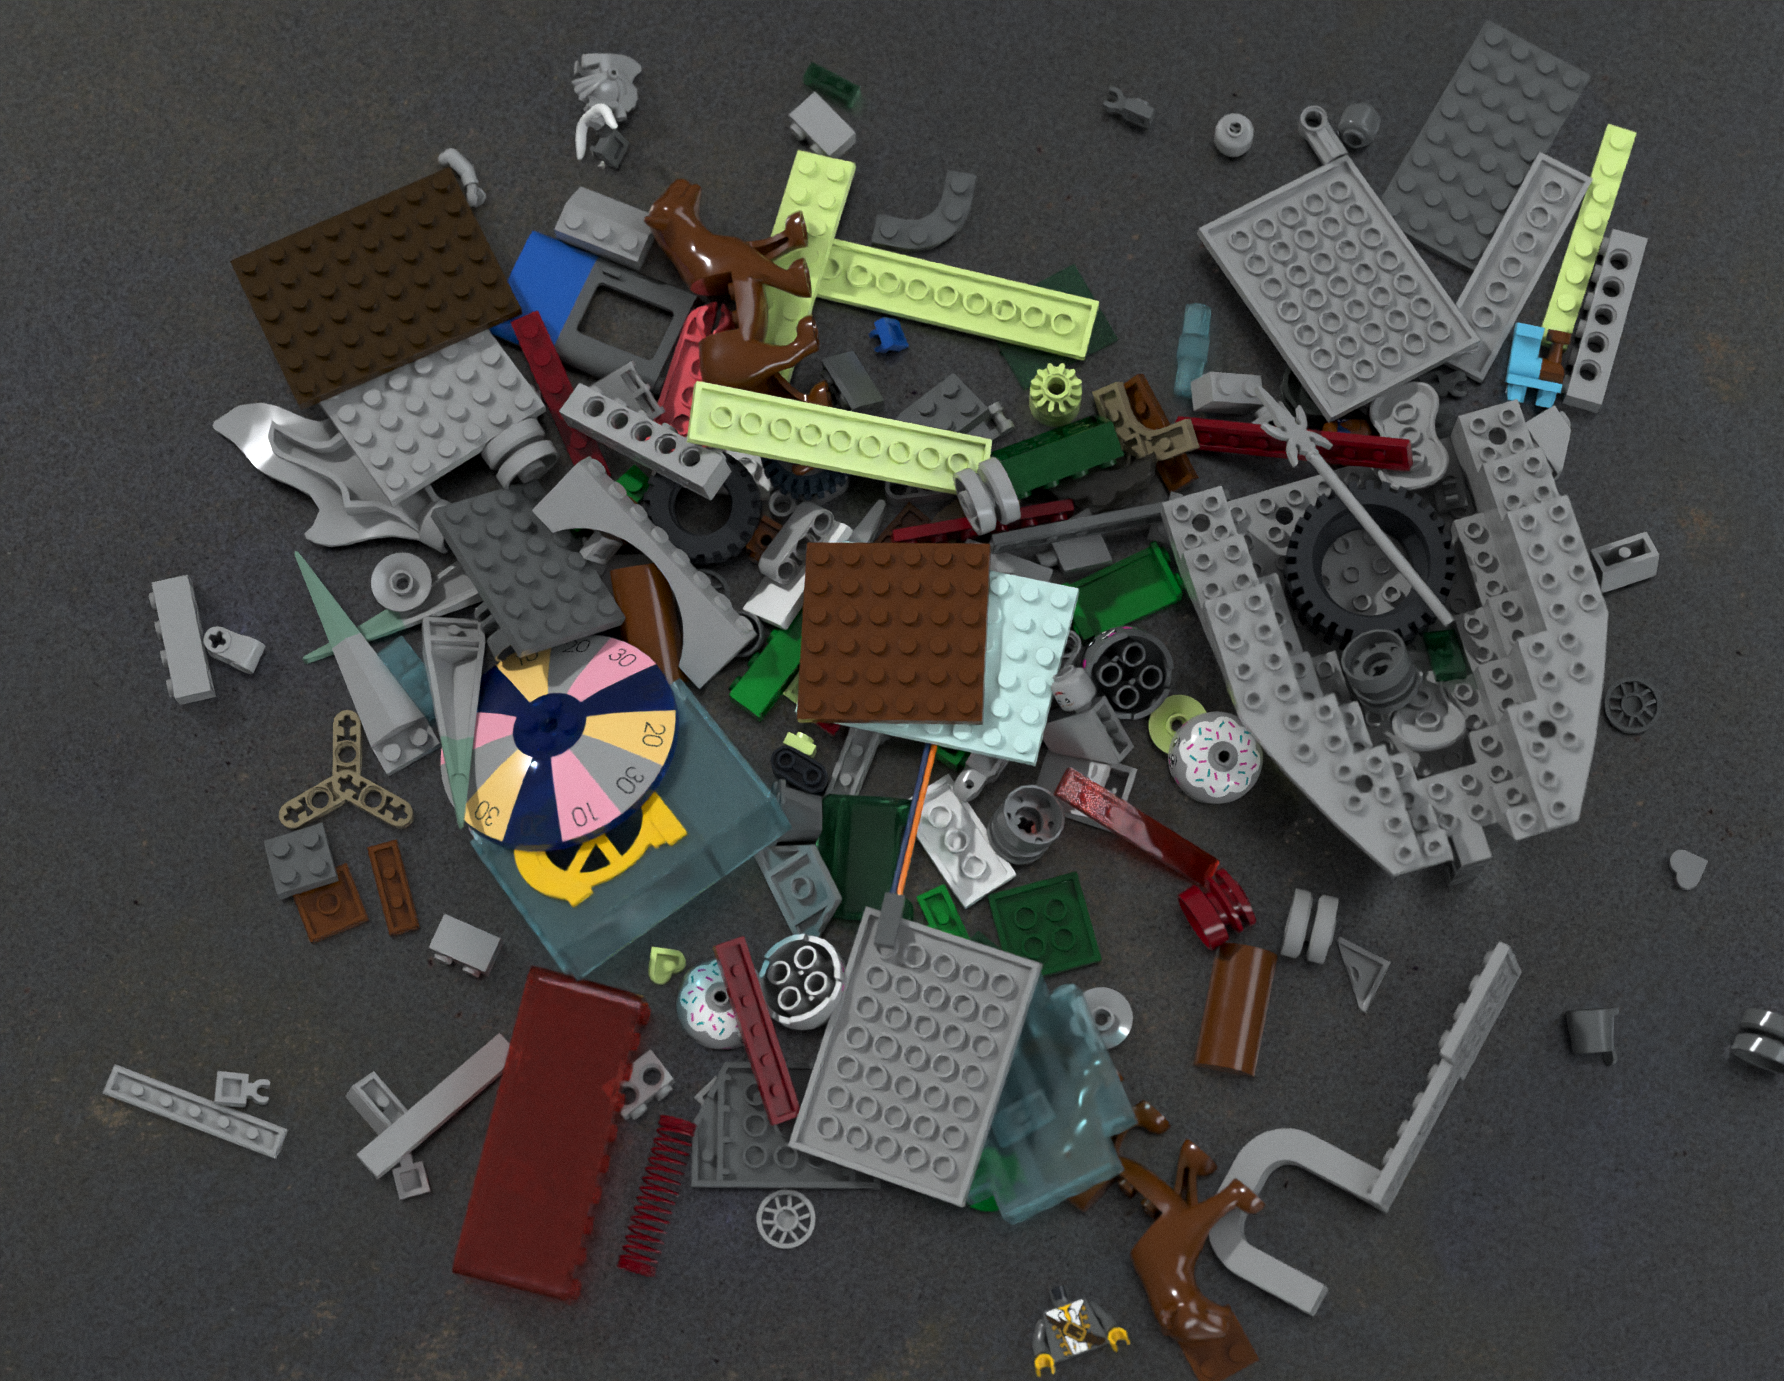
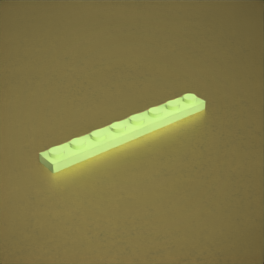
M1608 124L1590 177L1593 180L1584 195L1542 327L1545 328L1541 340V345L1550 348L1552 343L1546 339L1548 329L1567 333L1573 332L1636 132ZM1563 345L1564 353L1566 352L1568 345Z

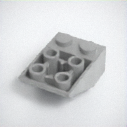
M1048 749L1036 786L1043 787L1056 796L1063 807L1065 817L1117 834L1138 769L1120 763L1111 764L1053 753Z

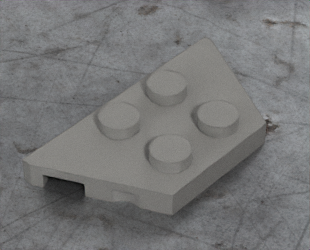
M816 845L760 846L752 848L751 851L792 934L805 933L808 936L820 938L842 901V897Z

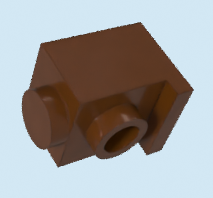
M766 515L763 516L752 539L745 546L746 553L749 554L748 558L757 565L768 547L763 546L761 540L767 537L773 541L783 527Z

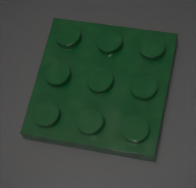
M1077 871L987 895L1002 951L1043 964L1039 978L1102 962Z

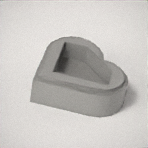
M1686 850L1675 851L1668 860L1670 870L1675 873V883L1682 890H1691L1699 883L1708 863V860Z

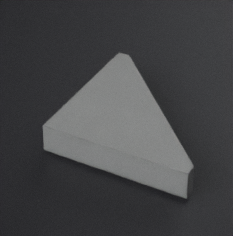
M1339 937L1336 943L1360 1012L1365 1014L1391 962Z

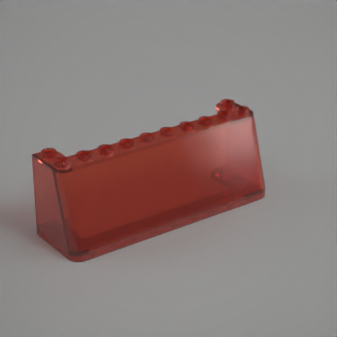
M534 965L530 967L454 1258L452 1273L461 1280L571 1306L573 1299L578 1300L582 1282L577 1279L576 1271L577 1267H583L587 1254V1248L583 1247L585 1235L591 1236L594 1227L595 1217L590 1215L593 1204L598 1205L601 1199L603 1186L598 1184L601 1173L606 1174L608 1171L611 1157L606 1155L609 1142L614 1143L617 1136L618 1125L614 1124L616 1113H622L626 1094H622L624 1081L630 1082L634 1064L629 1063L632 1051L637 1052L639 1048L641 1033H637V1030H640L641 1025L647 1026L650 1018L651 1008L644 995Z

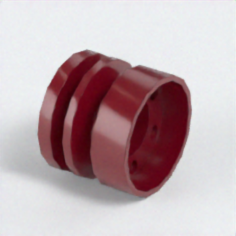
M1223 868L1218 869L1214 873L1217 883L1210 876L1204 878L1208 893L1204 894L1200 888L1193 885L1177 895L1179 906L1202 943L1211 951L1229 940L1225 927L1227 924L1239 934L1243 931L1241 921L1248 927L1256 923V918L1246 893L1239 883Z

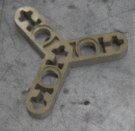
M344 710L339 712L334 718L332 776L286 802L281 807L279 819L287 829L292 831L300 830L347 802L394 828L405 829L412 824L414 811L407 801L362 777L363 725L357 713L351 710ZM346 718H350L353 723H356V726L350 728L351 739L356 738V742L351 740L339 742V738L346 739V731L340 726V724L346 722ZM345 747H352L356 751V757L349 763H344L339 759L340 751ZM349 778H353L352 784L361 790L358 800L354 799L358 795L353 790L346 789L345 792H342L343 787L340 784L342 780L348 781ZM319 792H324L329 797V802L324 808H316L312 804V798ZM379 792L382 796L379 806L368 807L365 804V798L368 793ZM389 799L393 800L389 803L392 808L401 810L402 807H405L406 819L400 818L398 821H394L395 815L389 810H385ZM306 800V804L313 814L308 816L305 810L298 815V822L286 821L289 817L288 811L290 809H294L295 812L304 809L301 802Z

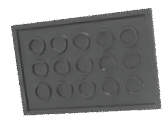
M537 478L526 483L509 486L508 490L502 488L435 508L431 514L432 520L519 658L621 626L626 619L590 561L584 559L579 552L581 547L571 531L565 529L552 533L532 511L547 495Z

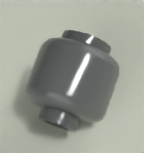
M1362 102L1348 105L1338 124V133L1343 142L1350 147L1360 148L1367 146L1375 139L1380 126V116L1368 103Z

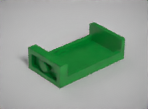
M1153 541L1149 544L1148 548L1070 585L1068 582L1061 584L1079 589V596L1071 625L1080 637L1083 647L1105 630L1117 626H1128L1181 601V590L1185 589L1179 574H1173L1168 564L1171 563V560L1164 546L1159 548L1157 542Z

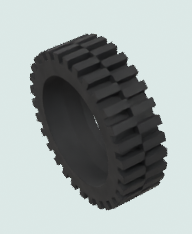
M1365 480L1363 488L1357 487V481L1348 483L1347 488L1381 530L1392 536L1405 548L1411 559L1413 569L1441 603L1445 605L1453 585L1452 580L1455 575L1456 565H1453L1455 549H1450L1452 542L1450 532L1443 533L1445 527L1443 519L1441 517L1437 520L1433 518L1435 509L1430 504L1425 509L1420 506L1423 498L1415 493L1412 499L1406 497L1408 489L1399 486L1396 493L1390 491L1391 483L1383 481L1381 488H1374V480ZM1331 489L1329 497L1323 493L1317 498L1315 506L1310 504L1305 509L1303 518L1299 517L1289 540L1284 561V578L1287 579L1285 590L1287 595L1291 594L1290 605L1293 611L1299 609L1298 619L1302 624H1305L1307 621L1311 624L1309 631L1315 637L1319 632L1325 635L1324 643L1331 646L1333 640L1340 642L1339 650L1344 651L1351 640L1364 632L1374 629H1387L1397 633L1406 646L1413 643L1416 635H1424L1428 631L1430 624L1433 625L1438 619L1413 587H1411L1404 601L1397 607L1386 613L1372 616L1359 615L1347 611L1338 605L1327 592L1322 579V561L1325 553L1339 537L1355 530H1362L1364 527L1333 489Z

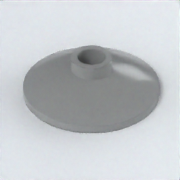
M404 552L394 553L382 559L375 567L371 578V588L376 600L383 607L394 612H407L416 609L425 602L432 588V576L426 563L416 555ZM401 581L408 582V587L404 590L398 588V584Z
M1097 987L1087 990L1077 998L1071 1010L1070 1021L1074 1034L1083 1044L1094 1049L1104 1050L1113 1048L1126 1039L1132 1027L1133 1014L1130 1004L1122 994L1110 988ZM1098 1015H1104L1107 1018V1023L1105 1025H1098L1095 1018Z

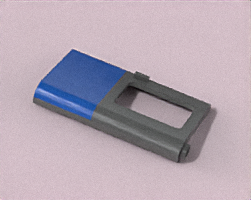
M534 230L530 234L507 280L522 309V315L488 330L493 336L521 347L510 322L538 310L563 364L602 379L633 360L636 364L634 368L643 382L650 385L649 391L654 397L655 394L658 396L661 394L665 378H662L664 369L677 345L683 324L687 316L693 311L699 296ZM598 286H607L673 313L674 317L653 359H643L577 331L580 321Z

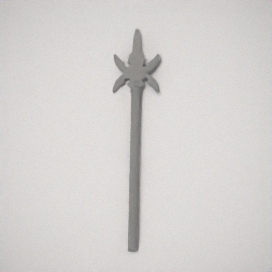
M1257 385L1254 391L1272 415L1273 422L1276 425L1275 427L1264 422L1260 427L1272 437L1287 441L1286 454L1293 467L1298 464L1297 453L1304 455L1306 460L1310 461L1445 627L1450 626L1455 621V618L1315 448L1316 445L1330 449L1333 445L1323 436L1315 432L1306 431L1307 418L1300 405L1295 409V423V418L1289 412L1282 409L1264 388Z

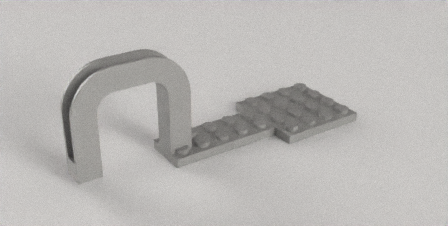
M1499 941L1496 948L1490 947L1483 960V964L1486 966L1481 976L1475 975L1468 988V992L1471 994L1466 1004L1460 1003L1453 1017L1456 1022L1451 1032L1446 1030L1441 1037L1438 1047L1441 1048L1439 1053L1443 1059L1439 1065L1434 1064L1427 1077V1081L1430 1083L1424 1093L1419 1092L1412 1105V1109L1415 1111L1411 1119L1403 1121L1397 1133V1137L1400 1139L1394 1149L1390 1147L1383 1158L1382 1165L1385 1166L1383 1171L1307 1132L1288 1128L1275 1129L1262 1133L1243 1147L1217 1194L1236 1178L1258 1196L1267 1178L1275 1169L1284 1165H1296L1372 1204L1375 1208L1387 1214L1458 1079L1464 1081L1522 973L1511 947ZM1237 1207L1227 1213L1212 1227L1208 1233L1211 1245L1221 1262L1234 1274L1310 1316H1315L1329 1289L1322 1283L1249 1245L1244 1234V1223L1248 1214Z

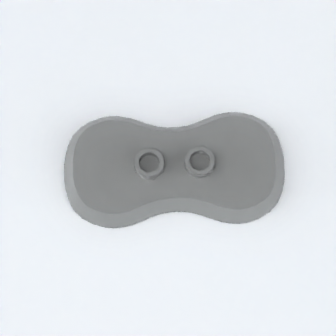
M1418 381L1407 382L1374 399L1369 405L1370 420L1381 437L1409 439L1411 441L1413 466L1410 472L1377 468L1381 481L1391 483L1390 488L1397 491L1399 486L1407 488V491H1415L1432 486L1442 478L1448 468L1449 456L1447 450L1438 439L1435 431L1439 397L1435 389L1427 383Z
M1419 650L1408 651L1409 657L1418 672L1420 685L1414 698L1401 709L1394 711L1393 731L1398 739L1412 750L1432 751L1448 747L1458 741L1464 734L1466 719L1446 695L1444 688L1445 667L1438 657L1429 652Z

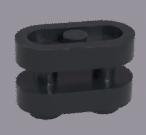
M792 746L778 747L772 753L771 767L777 780H786L787 786L798 791L818 796L824 795L829 782L827 771L822 764Z

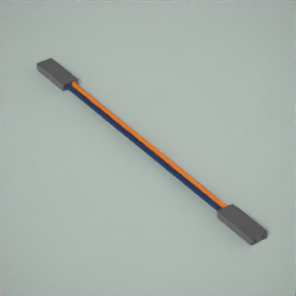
M925 743L892 887L889 893L885 892L875 934L874 946L895 949L906 902L903 890L938 745Z

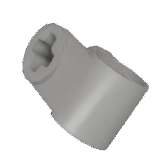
M219 626L208 629L204 634V645L212 658L229 664L242 672L254 673L265 649L263 643ZM223 638L225 644H219L217 648H215L213 645V641L219 642L220 639Z

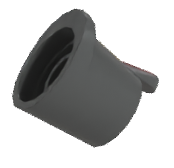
M1619 1007L1565 1011L1572 1052H1603L1605 1064L1608 1066L1615 1065L1617 1063V1055L1614 1050V1016L1619 1013Z

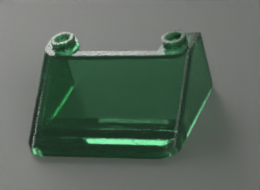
M828 794L822 799V831L816 842V847L842 897V901L832 918L862 920L866 907L881 911L885 892L889 893L892 887L900 853L902 826H906L911 799ZM906 898L902 918L913 922V904Z

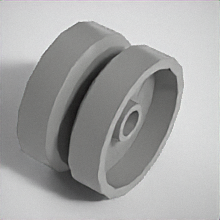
M529 418L510 426L492 439L481 453L482 458L491 470H499L496 477L504 490H508L509 486L526 483L536 478L539 479L560 458V453L552 441L543 440L545 431L537 419Z
M996 457L980 462L977 473L971 468L954 473L953 481L958 499L970 525L978 535L995 530L997 520L1007 525L1020 519L1021 512L1016 493L1005 469Z
M1296 888L1286 922L1280 955L1296 958L1301 953L1303 942L1308 941L1306 949L1307 961L1323 965L1328 947L1332 944L1337 918L1335 917L1338 898L1322 895L1317 902L1315 912H1311L1312 893Z

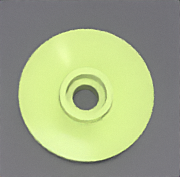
M1172 695L1167 697L1150 714L1148 728L1152 741L1161 751L1168 754L1171 740L1176 733L1172 729L1173 721L1178 720L1183 725L1196 715L1207 713L1197 700L1189 696Z

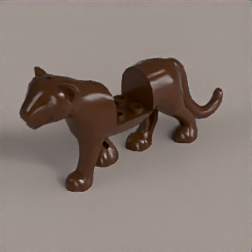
M676 179L652 204L649 216H645L643 221L649 226L658 245L671 259L682 280L692 292L703 296L730 294L731 300L736 302L737 309L732 311L736 329L709 335L698 343L699 369L702 381L833 408L832 396L827 380L815 384L810 390V395H805L792 387L779 373L782 370L794 367L806 356L820 351L818 328L813 314L806 315L799 320L796 327L797 337L790 344L779 346L765 343L768 329V301L764 284L797 297L812 298L810 273L804 257L794 261L787 270L774 263L792 251L808 247L807 227L802 210L793 212L787 217L784 231L766 239L744 241L734 236L717 235L706 228L700 217L702 187L697 183L691 184L686 179ZM794 463L792 472L800 476L808 473L815 467Z
M1045 1036L1029 1040L1024 1044L1022 1054L1026 1057H1032L1041 1053L1049 1055L1057 1061L1062 1074V1089L1056 1106L1059 1118L1044 1126L1036 1144L1037 1162L1049 1182L1066 1200L1081 1212L1089 1210L1116 1181L1119 1184L1117 1187L1128 1198L1137 1197L1141 1201V1209L1156 1221L1134 1246L1130 1253V1258L1147 1292L1152 1311L1161 1326L1162 1334L1185 1343L1225 1337L1229 1329L1228 1318L1231 1316V1310L1209 1300L1202 1294L1195 1279L1194 1267L1202 1252L1209 1231L1222 1217L1237 1207L1246 1214H1256L1266 1205L1251 1189L1236 1178L1218 1194L1198 1203L1197 1176L1210 1175L1218 1166L1189 1139L1184 1141L1180 1149L1174 1189L1149 1168L1135 1160L1120 1156L1124 1138L1130 1129L1144 1127L1151 1133L1161 1134L1171 1127L1168 1120L1147 1101L1142 1100L1132 1108L1112 1114L1104 1122L1098 1101L1099 1085L1113 1088L1124 1080L1121 1074L1095 1052L1089 1056L1084 1068L1080 1070L1077 1059L1071 1050L1060 1041Z

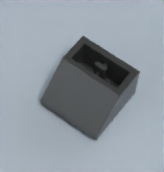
M853 351L829 356L821 360L822 371L819 372L823 379L821 381L827 380L831 395L835 396L838 403L836 405L837 409L872 416L885 409L883 397Z

